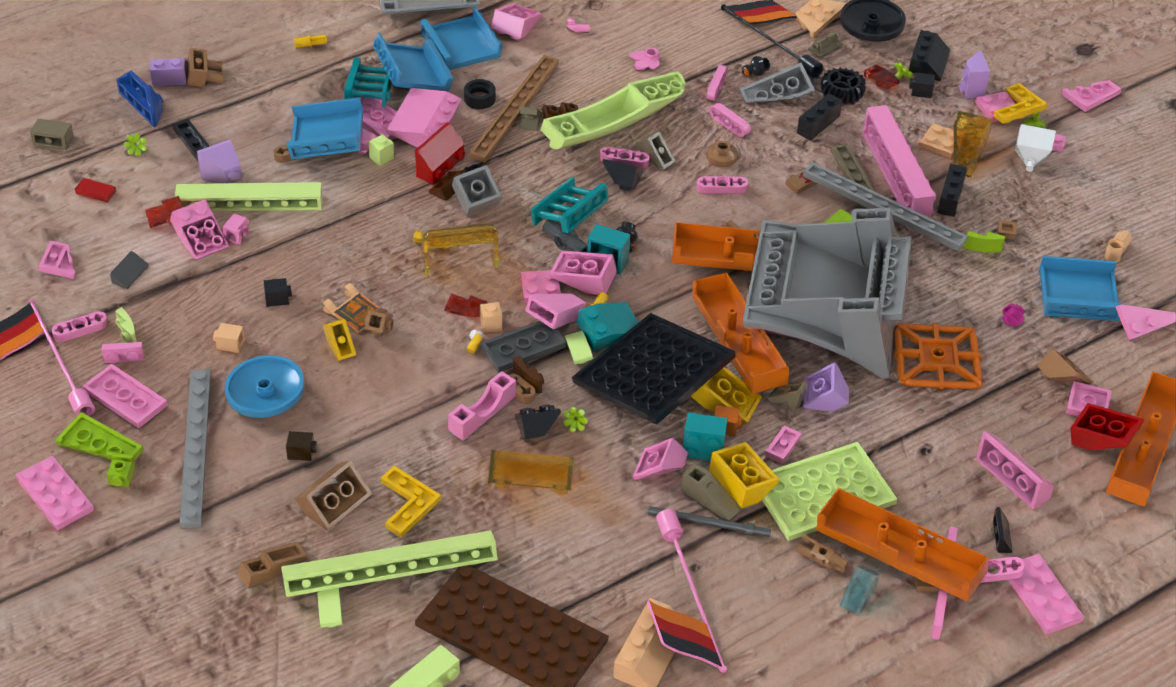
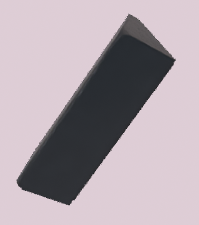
M997 507L992 520L996 550L998 553H1012L1009 523L1001 508Z

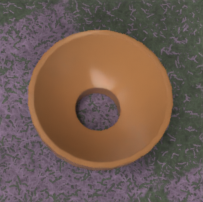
M717 141L708 147L706 157L715 166L728 167L736 163L738 151L728 141Z

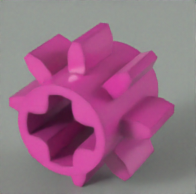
M1011 303L1002 310L1004 316L1001 319L1006 325L1016 327L1024 321L1023 314L1026 311L1021 305L1018 306V304L1014 305Z

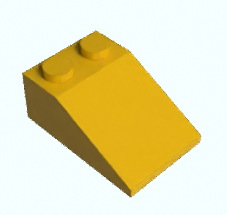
M726 367L721 369L690 396L705 409L715 412L716 405L740 409L739 417H742L743 424L748 423L762 398L758 393L752 394L745 382Z

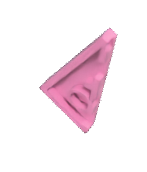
M1123 304L1115 306L1128 340L1176 322V313Z

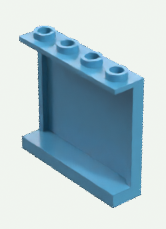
M473 7L472 16L433 26L430 25L427 19L420 20L421 35L425 40H433L449 70L501 57L502 43L496 38L494 31H491L488 22H485L481 12H478L476 7Z
M378 33L373 41V48L395 87L449 92L454 78L432 39H426L423 47L386 43L381 33Z
M360 97L292 106L294 113L292 140L287 142L291 160L360 151L364 114Z
M1042 256L1039 272L1044 315L1119 321L1120 317L1115 306L1122 303L1118 302L1114 274L1116 261Z

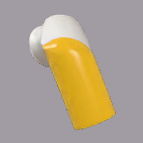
M472 330L469 336L472 340L466 350L472 354L476 352L482 342L483 333L480 330Z

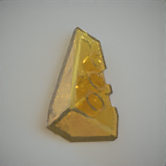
M958 111L953 124L954 165L967 167L966 176L972 178L992 129V119Z

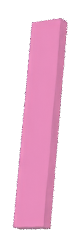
M950 527L947 538L956 542L958 528ZM939 588L931 637L938 640L943 626L948 592Z

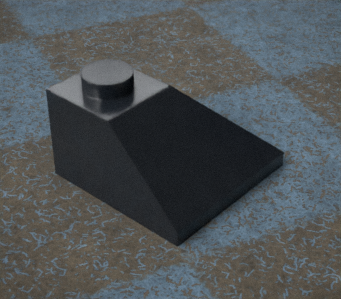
M603 159L602 163L614 183L619 185V189L629 191L630 188H636L643 174L642 169Z

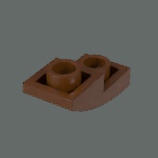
M561 102L560 107L543 105L541 110L543 118L546 119L579 109L578 105L573 103Z
M521 356L513 357V372L532 385L536 393H542L543 375L538 373L535 367L529 368L527 362H524Z

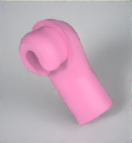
M568 18L567 27L574 32L590 31L589 24H576L575 18Z

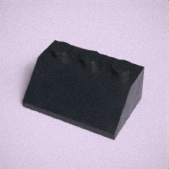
M920 30L909 71L913 73V76L915 72L935 75L934 80L941 81L950 49L937 33Z

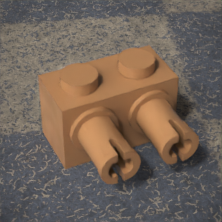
M190 48L186 62L187 85L204 88L207 81L222 84L223 62L209 60L207 58V50Z

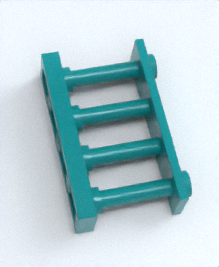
M354 57L344 89V99L356 97L382 99V108H386L387 101H390L392 85L388 74L387 76L363 74H387L384 67L364 66V64H361L360 57ZM361 81L385 82V83H384V84L364 83V82H361ZM358 89L380 90L382 92L358 91Z
M570 177L530 209L532 224L536 226L543 219L553 220L561 223L563 233H570L609 200L607 184L600 183L593 190L576 187L575 178ZM574 194H578V195H582V196H584V197H583V198H578V197H573V195H574ZM564 202H567V203H572V204H575V205H573V206L571 207V206H566V205H562V204H563ZM556 210L564 213L559 215L552 212Z

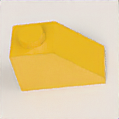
M345 318L322 325L327 342L337 361L356 356Z

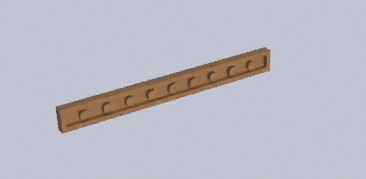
M547 55L541 57L469 152V158L483 163L488 160L520 117L521 106L527 107L559 65V59Z

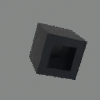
M915 72L914 79H910L909 89H912L911 96L932 98L935 75Z
M286 278L264 280L266 307L289 305L288 297H292L291 285L287 286Z

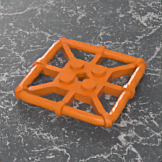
M899 323L895 326L894 358L897 362L900 384L911 387L938 388V390H943L944 388L977 390L982 387L983 378L980 363L982 355L979 353L978 340L974 328L938 325V323H932V325ZM913 331L932 332L933 338H921ZM939 333L959 334L954 339L939 338ZM902 335L917 344L918 349H903ZM970 338L971 352L958 351L957 345ZM904 358H919V364L905 374ZM959 360L971 361L973 363L974 375L959 365ZM922 371H937L938 380L912 378ZM943 371L955 372L967 381L944 380Z

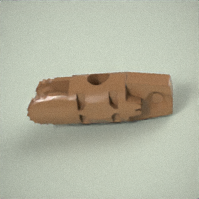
M803 535L801 541L811 547L812 550L797 544L794 549L796 552L830 570L835 569L844 573L848 566V561L843 559L841 554Z

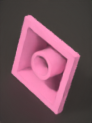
M674 438L647 447L641 455L632 478L638 480L680 470L686 463L685 460L688 452Z

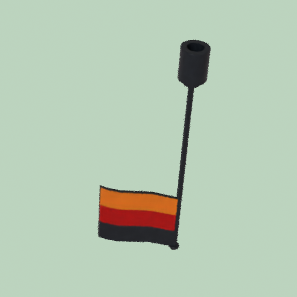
M761 0L730 6L721 5V10L727 11L798 59V64L802 63L809 76L817 78L821 75L824 68L822 63L808 54L799 57L752 25L797 18L796 15L773 0Z

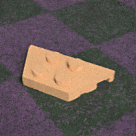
M810 0L795 13L797 16L795 20L801 24L804 30L808 29L810 37L814 38L841 14V10L846 3L830 0Z

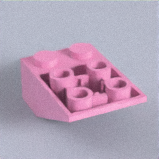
M206 199L172 212L170 221L178 237L195 260L229 247Z

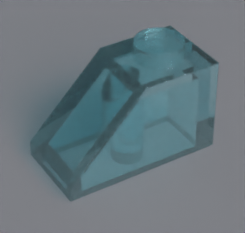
M862 565L856 566L840 606L860 614L873 594L881 574Z

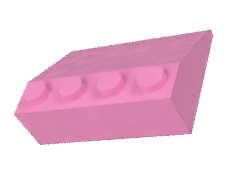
M411 88L387 128L386 133L418 148L445 123L452 122L462 98L447 91Z

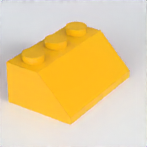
M747 442L712 452L709 471L741 508L759 503L779 483L780 479Z

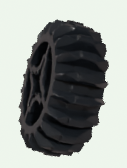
M839 67V69L833 68V70H828L827 73H824L820 84L824 97L829 93L843 100L842 103L846 105L849 102L851 104L854 101L859 102V99L863 97L866 91V82L863 75H859L858 71L854 72L853 69L849 70L847 67L845 69Z

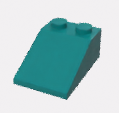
M627 302L594 304L580 309L576 321L580 330H583L593 352L609 347L639 323Z

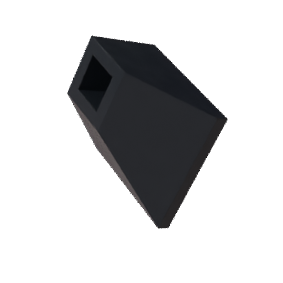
M550 404L539 406V410H535V408L520 409V413L515 414L521 437L523 439L545 436L560 415L561 410Z

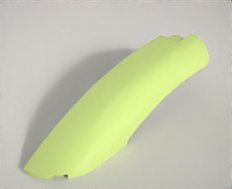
M679 71L631 82L613 95L585 108L544 119L540 130L551 140L549 147L552 149H561L591 141L628 127L667 106L684 93L686 83Z

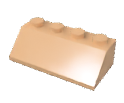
M649 598V600L661 607L673 610L670 605ZM648 603L614 662L613 678L635 687H657L675 654V651L662 645Z

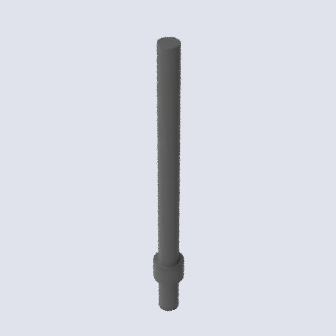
M649 506L648 514L657 516L659 512L666 509ZM676 511L678 519L682 521L745 532V535L750 536L756 534L770 537L771 529L758 527L753 523L747 522V524Z

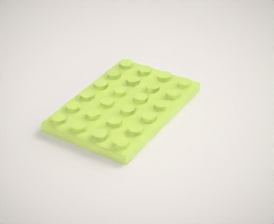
M858 442L773 469L774 474L780 479L779 483L762 499L787 541L817 532V515L838 488L883 509L896 505L898 500Z

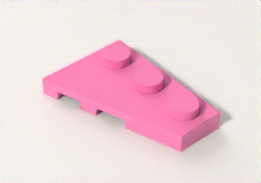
M1107 80L1092 83L1089 87L1076 86L1073 90L1068 88L1062 89L1061 95L1086 112L1119 95L1121 88Z

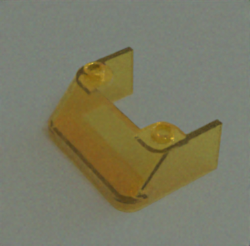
M476 223L424 230L421 233V257L425 276H429L428 249L490 243L494 267L498 269L497 227L490 223Z
M491 450L488 483H495L494 487L507 488L508 484L556 489L555 493L568 494V490H572L576 458Z

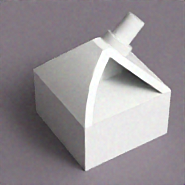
M1021 124L1015 151L1027 166L1026 170L1028 172H1032L1037 164L1050 156L1056 133L1055 130Z

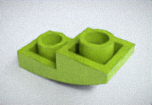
M968 231V239L964 244V249L988 253L1002 252L1005 236L992 232H987L985 236Z

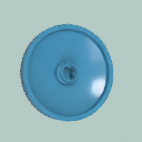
M265 355L251 358L236 366L228 375L224 388L226 399L236 412L249 417L265 418L281 414L292 408L302 397L305 382L303 373L296 363L285 357Z

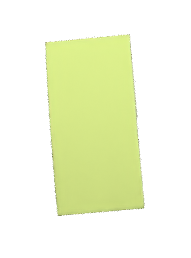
M122 307L115 311L117 317L116 324L122 331L120 334L122 340L125 343L137 342L134 325L130 316Z
M583 330L564 336L574 364H585L593 359Z
M339 588L318 591L320 627L333 628L337 625H342Z

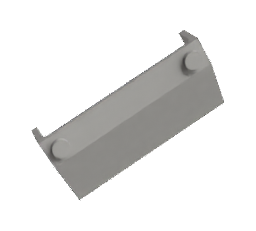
M379 0L382 14L477 7L480 6V1Z

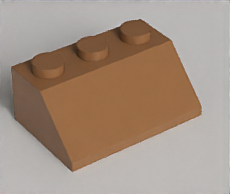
M349 460L335 465L295 497V500L306 516L325 530H329L371 496L372 492Z

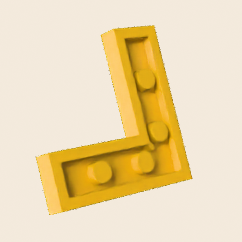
M1018 83L1005 88V91L1017 103L995 110L994 117L1002 124L1010 123L1013 120L1046 110L1047 103Z
M393 466L381 477L382 484L409 500L385 522V528L400 538L441 501V494L396 466Z

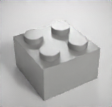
M487 165L454 177L452 187L466 216L500 203L502 195Z

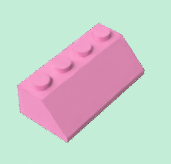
M986 431L982 433L976 457L978 462L1033 510L1051 498L1054 485L1048 479L1043 477L1033 466L1028 464L996 435Z

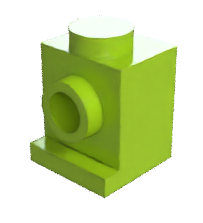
M112 454V461L107 472L109 485L117 487L130 486L136 469L133 455Z

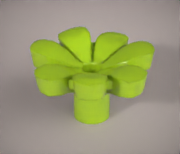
M895 62L894 66L898 72L894 77L898 81L903 76L910 79L913 73L905 67L903 68L902 63Z
M1034 113L1033 118L1027 117L1023 122V125L1046 128L1045 121L1039 119V113Z
M135 133L134 137L130 134L127 135L128 142H124V147H129L127 150L129 154L135 152L136 156H140L141 150H147V146L144 145L147 142L145 137L140 138L139 133Z
M571 407L570 411L564 412V417L567 419L563 421V424L565 426L570 425V432H575L577 428L579 431L585 429L584 424L588 422V418L584 417L585 410L580 409L578 411L576 407Z

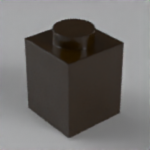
M289 431L286 443L287 460L312 461L313 453L317 452V441H314L313 433Z

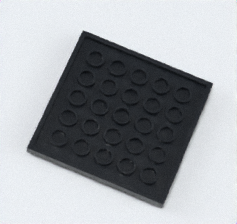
M650 313L572 376L574 384L657 425L736 357V354L730 348Z

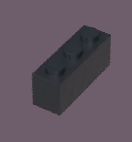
M828 93L799 117L797 134L811 141L840 117L843 100Z
M950 164L937 213L955 217L965 182L967 167Z

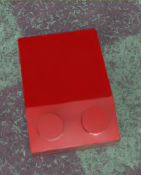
M1087 403L1070 427L1071 444L1087 450L1127 447L1143 424L1144 419Z

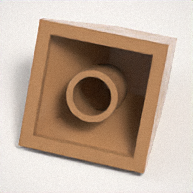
M1053 348L1037 365L1042 370L1040 374L1048 381L1052 379L1056 382L1073 383V381L1084 384H1091L1093 382L1067 356Z

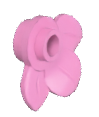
M655 48L635 51L629 55V58L636 61L634 65L636 70H646L648 67L654 70L660 65V54Z

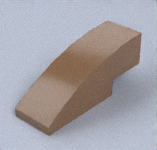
M298 542L261 551L260 557L242 561L238 576L247 588H251L282 575L281 566L299 564L306 560L308 555Z

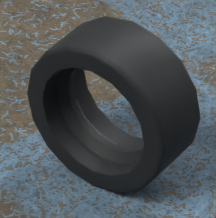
M475 79L464 86V102L469 107L485 109L495 103L496 87L492 82L484 79ZM476 92L487 93L485 96H475L472 94Z

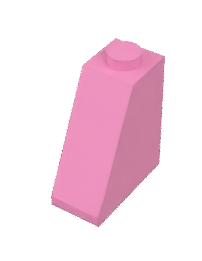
M531 294L525 311L550 328L556 329L576 321L579 310L585 308L586 302L573 294Z

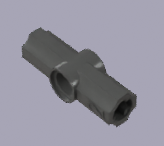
M546 220L542 230L554 239L559 249L587 252V244L578 238L574 229L570 233H563L559 222Z

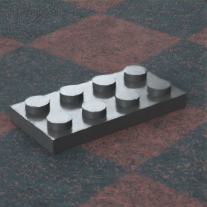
M541 321L481 342L482 351L498 373L513 367V357L521 356L524 362H528L566 347V341L557 328L552 329Z

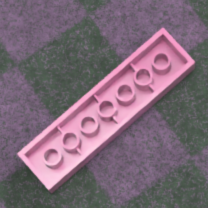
M887 105L868 107L863 136L897 202L931 218L933 203L936 201L935 191H932L929 180L925 178L923 169L919 167L916 156L911 152V147L907 144L904 134L901 133L899 124L893 118V113L888 109Z

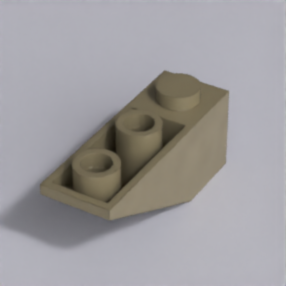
M696 463L682 475L681 491L722 519L731 521L742 511L741 507L714 476Z

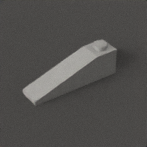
M802 63L740 88L746 104L800 98L815 91Z

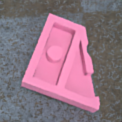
M50 240L39 264V271L74 279L75 270L72 265L73 261L70 256L69 245Z

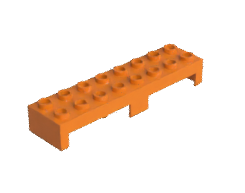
M675 222L671 263L753 271L759 237H755L754 234H760V230Z
M726 272L694 280L692 298L721 345L735 351L736 357L732 360V363L750 392L755 394L788 385L789 367L765 330L761 329L760 332V329L743 326L746 301L729 274Z
M1154 371L1150 375L1135 414L1136 417L1143 418L1144 422L1129 445L1122 447L1105 492L1143 507L1147 503L1176 425V379Z
M840 488L835 491L817 515V531L968 602L987 574L989 557ZM918 529L923 530L924 534L920 533ZM937 538H941L943 543L939 542Z

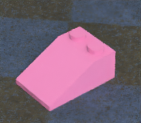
M513 3L495 9L491 29L496 30L495 32L498 34H508L512 39L519 40L527 36L542 17V13Z
M561 251L549 275L584 293L598 295L599 292L607 293L617 273L612 254Z

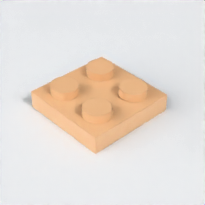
M932 123L921 139L919 147L951 159L964 140L965 134Z

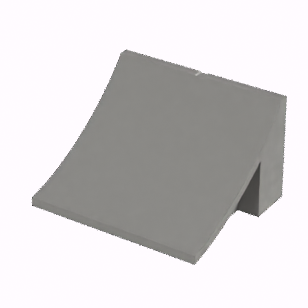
M891 208L854 209L852 222L795 225L780 221L763 220L743 316V326L772 331L808 341L860 364L880 378H889L896 320H903L912 246L911 236L896 237Z

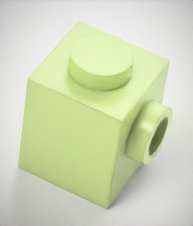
M383 134L370 140V158L379 166L393 160L394 143Z

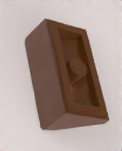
M448 172L430 189L429 193L447 201L455 194L452 187L454 177L463 174V172Z

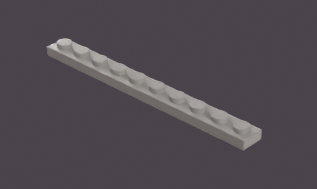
M814 162L803 171V177L869 209L891 208L894 221L956 251H959L967 242V235Z
M210 369L190 371L180 528L202 527L211 385Z

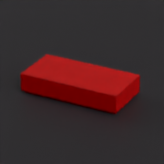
M83 178L75 188L76 194L108 202L116 192L115 186Z

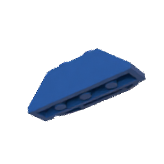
M132 70L117 78L118 92L153 127H156L163 111L161 95L157 94L151 85H148Z

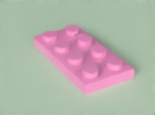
M360 98L364 110L362 126L375 134L376 137L383 134L390 140L396 139V137L386 133V130L397 112L387 104L386 108H382L381 99Z
M110 364L82 386L91 397L138 429L168 406L166 399L113 364Z
M53 456L16 474L18 482L57 531L94 511L91 502Z
M1040 554L1022 559L1025 565L1024 575L1017 579H1009L1008 581L1044 633L1047 635L1083 622V614ZM1013 565V570H1018L1017 565Z

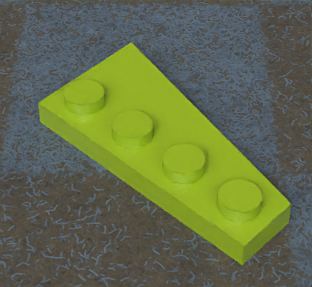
M82 412L55 439L56 445L111 460L112 454L117 453L133 455L135 461L144 451L142 445Z

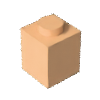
M499 302L480 304V321L484 334L502 331V312Z
M220 323L218 330H215L213 335L216 349L239 353L245 341L243 326Z

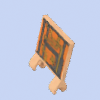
M349 283L344 287L346 289L344 294L350 299L339 307H336L330 299H327L323 302V305H325L323 311L332 314L337 319L345 318L347 326L357 334H360L366 330L364 327L368 310H376L378 306L359 293Z

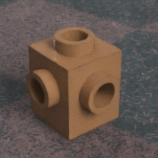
M378 307L376 310H368L364 329L371 330V334L382 336V333H389L394 324L393 315L388 314V310Z

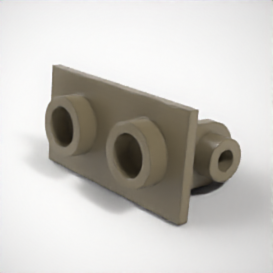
M833 31L826 38L823 37L818 41H814L808 50L818 57L829 53L843 45L839 41L840 33Z

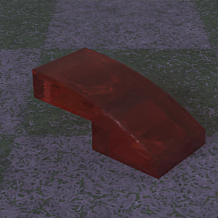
M874 65L864 70V77L876 80V86L889 89L900 83V80L893 73L881 66Z
M179 196L162 200V205L145 210L150 228L170 221L172 212L182 208Z
M451 293L444 311L461 316L480 317V304H487L488 302L470 295L469 299H465Z

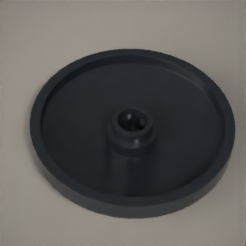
M851 0L843 6L840 22L842 27L856 38L872 42H882L894 39L903 32L906 17L899 6L888 0Z

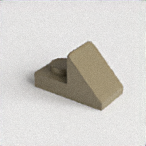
M521 106L520 114H522L520 128L536 131L542 112L537 108Z
M804 381L777 387L769 395L768 399L771 404L787 402L792 412L795 413L804 400L809 383Z

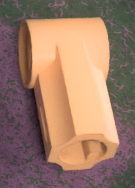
M1125 230L1118 232L1113 239L1108 241L1104 255L1107 261H1116L1117 263L1121 260L1122 254L1133 240L1130 232Z

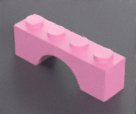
M501 371L488 382L484 394L474 405L466 407L461 404L448 414V431L461 440H465L516 397V380Z

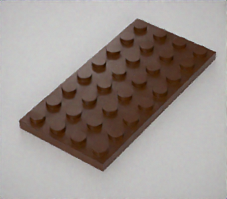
M470 565L458 567L415 620V626L531 687H575L606 645L609 637Z

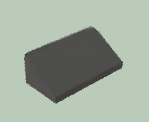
M130 251L110 273L111 281L115 285L128 289L149 264L136 253Z

